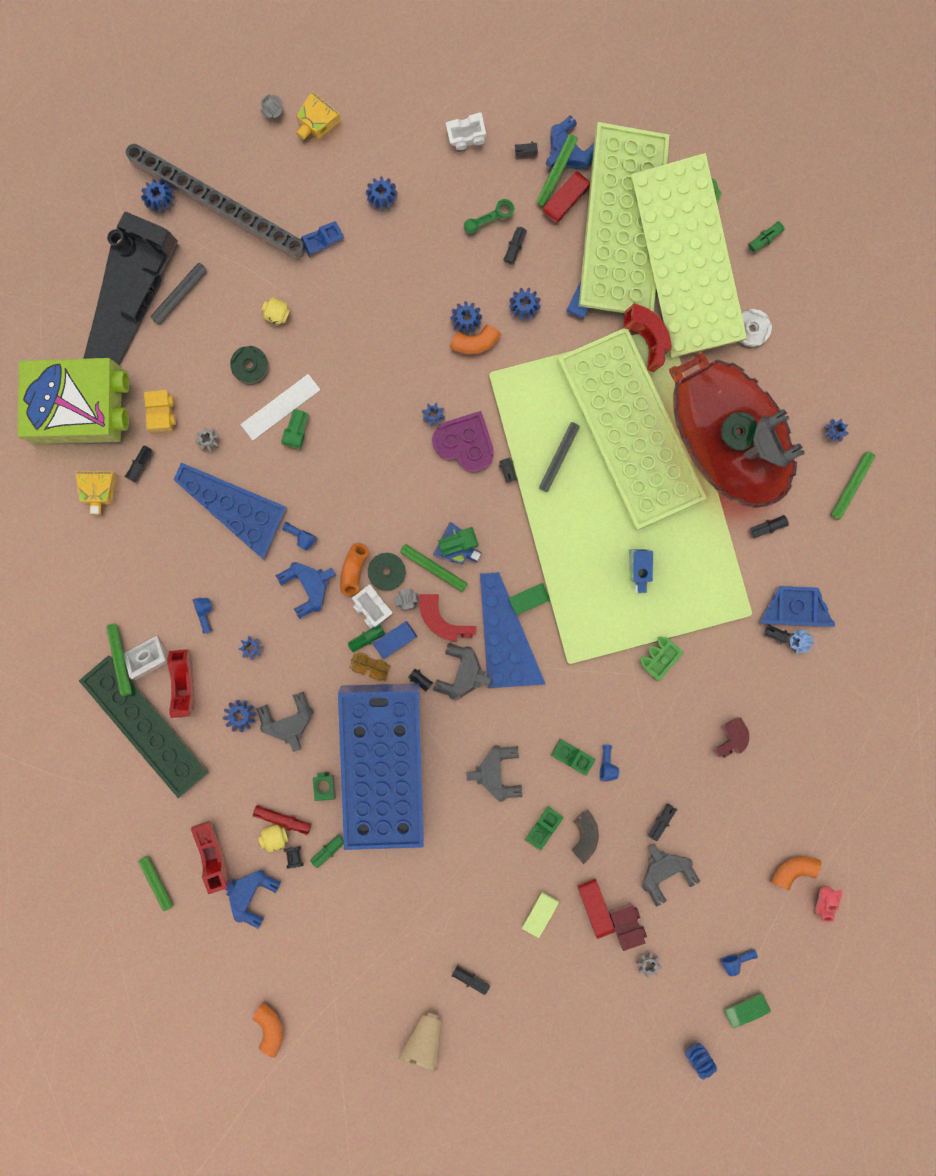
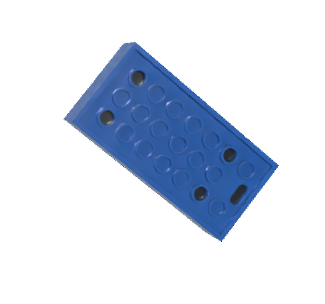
M419 683L340 686L338 709L344 850L424 847Z

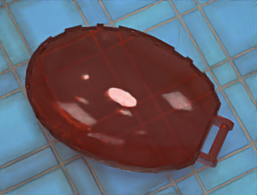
M699 352L689 361L669 369V373L675 382L673 393L674 419L688 457L701 476L720 494L733 502L753 508L767 507L779 502L788 494L792 487L791 483L793 477L796 476L797 462L793 459L788 466L782 467L765 459H759V457L748 459L745 452L754 446L744 450L730 449L721 439L720 429L725 418L732 413H748L755 418L758 424L762 417H770L781 410L767 391L764 392L757 383L759 381L755 378L751 379L744 373L745 369L733 362L729 364L718 359L709 363L706 356ZM698 364L699 370L686 377L683 376V372ZM787 421L775 426V431L784 451L794 447L795 444L792 445L789 436L791 430ZM737 428L736 433L738 435L741 434L740 428Z

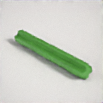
M572 134L568 135L537 199L538 204L542 206L547 204L577 143L578 137Z
M869 451L864 454L831 514L834 518L841 519L875 459V454Z
M404 544L401 548V554L459 591L463 592L466 589L467 582L409 545Z
M116 624L107 625L106 630L120 694L127 696L132 691L119 630Z

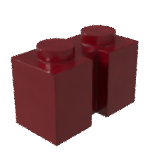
M629 903L609 910L623 951L646 944L644 938L647 937L644 926H639L638 919L641 917L637 907L633 908V905Z

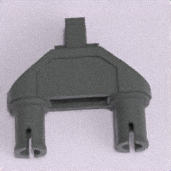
M785 409L770 417L764 416L759 420L753 440L754 447L745 452L748 459L759 457V459H765L776 465L786 467L793 459L805 454L804 450L801 451L803 447L799 443L784 451L775 426L789 420V416H785L788 414Z
M448 643L447 647L454 651L446 649L445 654L460 658L461 664L453 684L437 679L435 684L442 686V688L434 686L433 691L449 695V698L452 700H458L477 687L480 688L481 684L491 687L493 679L484 676L485 671H482L473 648L470 646L463 648Z
M304 691L300 692L299 696L298 694L292 695L298 712L296 715L285 719L273 721L268 704L256 708L262 724L260 725L261 732L284 740L285 744L290 743L293 752L301 750L299 739L302 738L301 734L314 714L313 709L308 706Z
M494 745L481 766L476 767L475 772H466L467 781L477 780V784H482L499 802H503L505 798L523 797L522 792H514L522 790V785L507 787L502 785L500 768L502 759L519 758V753H510L518 751V746L501 748L498 745Z
M655 844L648 847L652 858L649 859L650 863L643 879L642 888L649 892L656 907L661 905L660 901L662 903L667 901L658 886L659 883L674 874L682 872L689 887L695 886L694 882L696 884L700 882L692 867L693 862L690 858L666 854L665 851L659 852Z

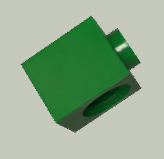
M329 772L317 773V777H313L314 801L336 799L334 775L329 776ZM321 781L328 782V791L323 792L320 790L319 783Z

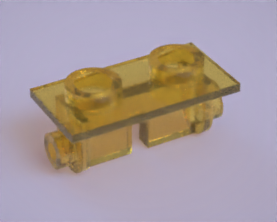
M355 653L349 668L363 675L366 674L367 669L371 670L369 677L379 681H386L391 665L380 659L369 658L367 654Z

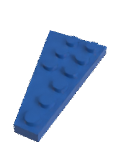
M181 463L173 480L264 560L287 507Z
M500 573L480 574L487 677L493 679L491 687L488 686V688L545 685L518 616H516L510 604L509 595Z

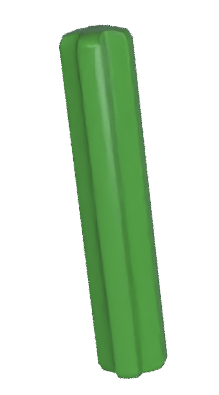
M149 857L141 858L138 863L162 910L167 911L173 907V904Z

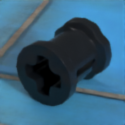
M301 846L284 849L288 862L286 869L304 866L300 856Z

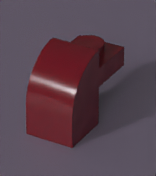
M736 717L721 726L728 741L712 749L717 757L722 756L725 758L733 753L732 749L736 753L741 754L748 746L750 738L748 728L741 717Z

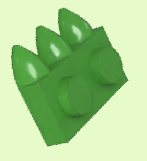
M658 637L661 649L649 647L652 659L640 657L643 669L657 681L664 677L684 653L666 637Z

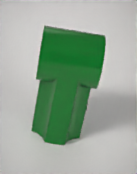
M293 409L288 427L284 430L282 436V445L301 449L305 436V427L309 418L308 413Z
M473 527L460 530L455 535L438 540L443 556L461 550L467 551L479 546Z

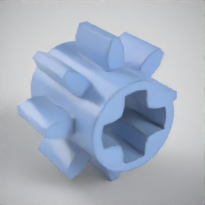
M807 630L793 631L794 635L789 638L791 648L796 649V653L810 652V647L814 645L813 635L807 634Z

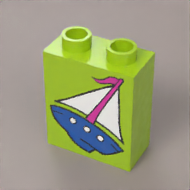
M110 358L19 361L18 437L31 444L121 442V431H126L129 426L128 411L125 407L121 408V395L129 391V375L127 370H122V367Z

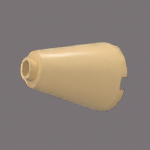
M428 1012L427 1016L422 1015L401 1052L399 1060L435 1072L437 1071L441 1021L438 1020V1015Z

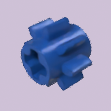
M437 402L434 406L427 404L428 409L422 410V413L427 415L423 418V421H429L430 427L435 423L439 426L440 419H445V416L441 414L444 408L439 409ZM430 412L437 413V417L431 416Z
M831 419V425L824 426L827 429V433L824 436L831 438V442L835 439L841 442L843 440L842 436L849 434L846 431L848 424L842 423V419L837 422Z
M248 636V641L241 640L243 646L238 648V650L244 652L243 658L250 655V660H254V655L261 656L259 649H262L263 646L257 644L260 639L257 638L252 641V637ZM250 643L255 646L252 653L247 650V647H250Z

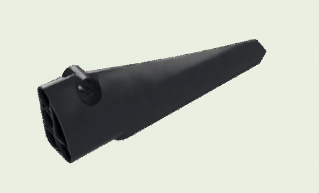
M125 211L116 226L117 229L110 231L107 236L111 246L83 359L110 358L118 365L161 284V274L178 243V240L167 229Z

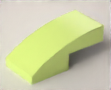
M541 892L522 929L539 938L559 901Z

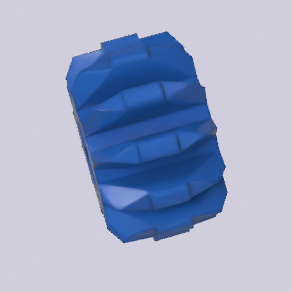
M382 176L380 181L373 178V184L368 183V190L365 192L369 196L367 198L368 203H372L374 208L379 205L381 210L383 205L390 208V202L395 203V197L398 195L395 190L396 185L394 183L390 184L391 180L389 178L385 181Z
M155 179L152 180V184L146 182L147 188H142L141 190L143 193L141 199L145 201L144 205L147 208L150 207L154 212L157 208L162 212V207L164 206L169 209L167 203H173L171 196L174 195L173 191L170 190V185L168 183L164 184V181L161 179L158 183Z
M520 288L519 293L513 292L514 297L509 299L511 303L509 309L515 310L513 316L520 314V320H523L524 316L530 320L531 315H537L536 310L541 308V305L538 304L541 299L536 297V291L530 293V288H527V291L524 292L523 288ZM524 301L528 302L526 307L522 306Z
M464 301L463 307L458 303L457 309H452L453 315L450 317V320L454 321L452 324L453 328L459 327V332L465 329L466 334H469V329L475 332V326H481L479 320L482 319V315L478 314L480 308L474 309L475 303H471L468 306L467 301ZM469 315L470 320L468 318L467 321L463 320V316Z
M236 700L235 705L230 702L228 705L231 710L224 709V712L229 713V715L224 716L223 720H230L226 723V727H230L233 724V732L237 728H239L240 732H244V726L249 730L251 726L248 722H256L254 719H251V716H255L256 712L250 713L254 706L250 705L246 708L248 704L246 700L242 702V705L240 700ZM240 711H242L241 715L244 716V718L239 719L238 721V717L235 715L236 713H240Z
M698 1043L686 1051V1058L701 1079L709 1078L717 1071L716 1064L704 1045Z

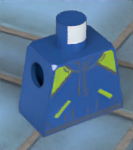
M449 522L442 538L455 535L462 529ZM438 544L433 555L437 558L463 565L466 558L477 563L482 552L473 548L443 556Z
M629 549L630 581L635 582V593H647V582L653 581V551L649 549ZM644 569V574L639 576V570Z

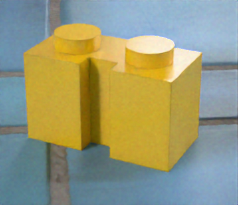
M167 390L144 392L147 430L150 433L173 431V425H176L175 414H172V407H174L173 395Z

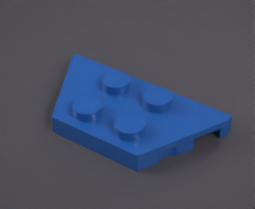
M779 586L760 620V624L835 627V622L832 621L828 612L829 609L822 600L821 592L816 587Z

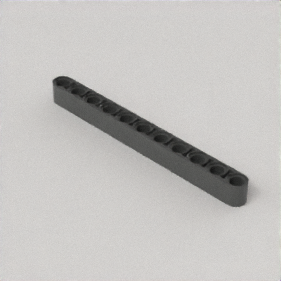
M130 144L126 148V156L136 168L157 180H163L164 184L168 183L172 189L293 259H300L304 256L305 249L298 237L140 145ZM135 153H140L138 157L132 158ZM151 162H155L153 167H148ZM171 171L169 176H164L166 172ZM182 181H188L186 185H180ZM198 190H204L202 194L196 195ZM215 199L220 200L217 204H211ZM231 208L236 209L232 214L227 213ZM245 218H252L249 223L243 222ZM262 227L268 228L266 232H259ZM278 236L284 237L280 242L275 241ZM295 245L300 246V249L297 251L291 250Z

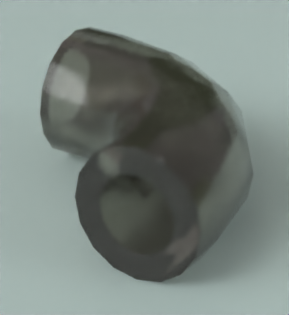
M588 809L573 820L579 829L580 838L571 850L583 864L596 851L599 841L598 824Z

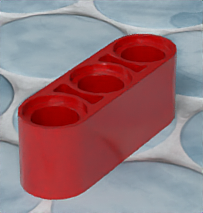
M576 171L547 202L542 212L557 224L590 188V181Z
M596 878L577 885L596 938L599 939L615 933Z

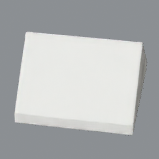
M158 636L123 653L129 677L134 680H138L166 665L168 660V654Z

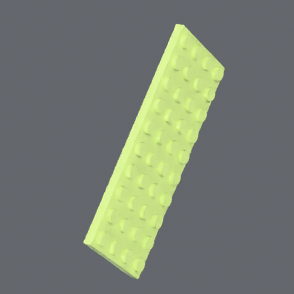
M597 122L580 286V307L625 313V310L635 303L654 312L656 284L631 174L667 164L669 134Z
M706 153L631 174L662 316L671 339V357L676 358L747 340Z
M621 329L558 357L560 366L636 530L707 499L628 329Z

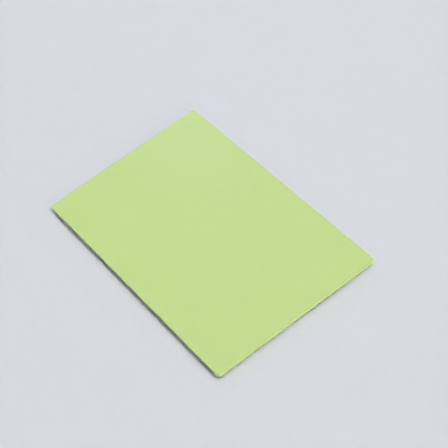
M640 334L631 335L647 369L649 355L647 342ZM669 351L664 355V365L655 372L648 371L707 499L639 530H636L558 361V357L569 352L500 369L489 374L567 663H577L658 641V637L670 638L752 615L679 357L672 358ZM574 422L580 428L549 491L544 492L539 489V486L570 423ZM629 549H649L653 551V581L647 582V593H635V582L630 581ZM641 569L638 572V575L642 576L644 574V569Z

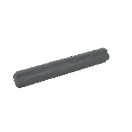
M197 263L154 311L151 318L159 324L206 272L205 266Z
M570 423L539 486L540 490L544 492L549 491L580 428L578 424Z

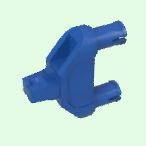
M571 115L560 124H555L551 127V156L547 158L545 163L549 169L553 168L568 137L566 133L577 125L575 118L571 121L573 118ZM594 143L585 151H582L575 145L565 167L587 168L593 159Z
M293 562L290 568L275 576L281 586L294 578H299L309 596V601L294 608L295 613H298V618L301 619L313 611L319 612L322 610L326 586L329 585L328 580L336 576L333 568L323 572L322 569L316 570Z
M258 870L239 880L235 878L233 881L228 880V887L225 890L228 891L226 895L229 896L234 920L238 923L245 922L259 929L264 918L248 911L251 899L257 887L262 886L276 893L281 882L267 876L263 870Z

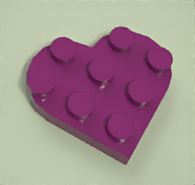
M481 411L444 422L433 433L432 444L435 452L442 459H457L465 471H482L492 463L494 455L493 445Z

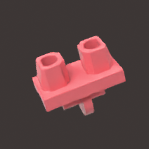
M822 887L818 893L819 898L815 907V914L821 915L823 922H834L835 914L842 898V890L834 891L831 887Z

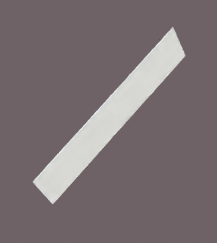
M307 374L240 425L249 437L255 440L291 413L293 409H296L319 392L320 388L310 375Z

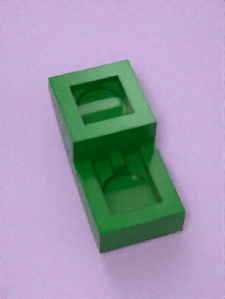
M543 583L508 598L516 616L550 601Z
M559 739L551 753L552 757L587 776L596 760L562 739Z
M547 806L526 836L525 841L541 851L564 817Z
M763 993L744 999L741 1003L725 1008V1013L732 1028L747 1024L771 1012Z

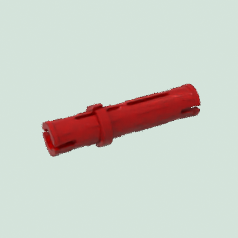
M256 805L253 812V817L287 828L288 831L294 830L308 835L312 823Z

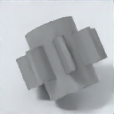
M268 94L260 102L262 107L260 112L266 118H271V116L276 118L283 111L281 105L283 101L277 95L271 96Z
M204 427L203 432L196 433L199 439L195 442L201 444L200 449L202 451L206 447L212 452L214 446L218 447L216 440L220 439V437L214 435L215 430L213 428L209 432ZM205 437H206V438H209V437H210L211 441H210V442H208V441L205 442V441H204V438H205Z
M412 589L398 591L399 596L394 597L396 606H401V610L416 608L415 603L419 602L418 593H413Z
M651 952L645 957L641 954V962H636L638 966L642 967L639 969V973L646 972L647 978L650 977V974L657 976V968H662L661 965L656 963L659 961V957L656 956L653 959ZM647 961L653 966L651 969L645 964Z

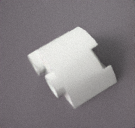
M481 112L470 115L464 120L456 119L445 122L450 144L456 146V150H464L467 146L473 144L481 145L485 142L486 131Z
M370 584L352 597V600L355 602L353 607L359 615L363 612L367 617L364 621L370 629L375 628L393 614Z

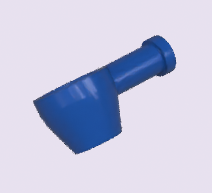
M285 522L282 527L283 531L298 537L297 546L302 549L309 550L317 540V537L313 534L290 525L289 522Z
M209 598L193 599L203 634L212 631L206 614L212 610Z
M603 745L600 780L608 782L618 779L619 768L610 763L612 745Z
M752 949L741 955L725 956L720 962L728 976H736L740 974L741 963L757 959L758 956L755 949Z

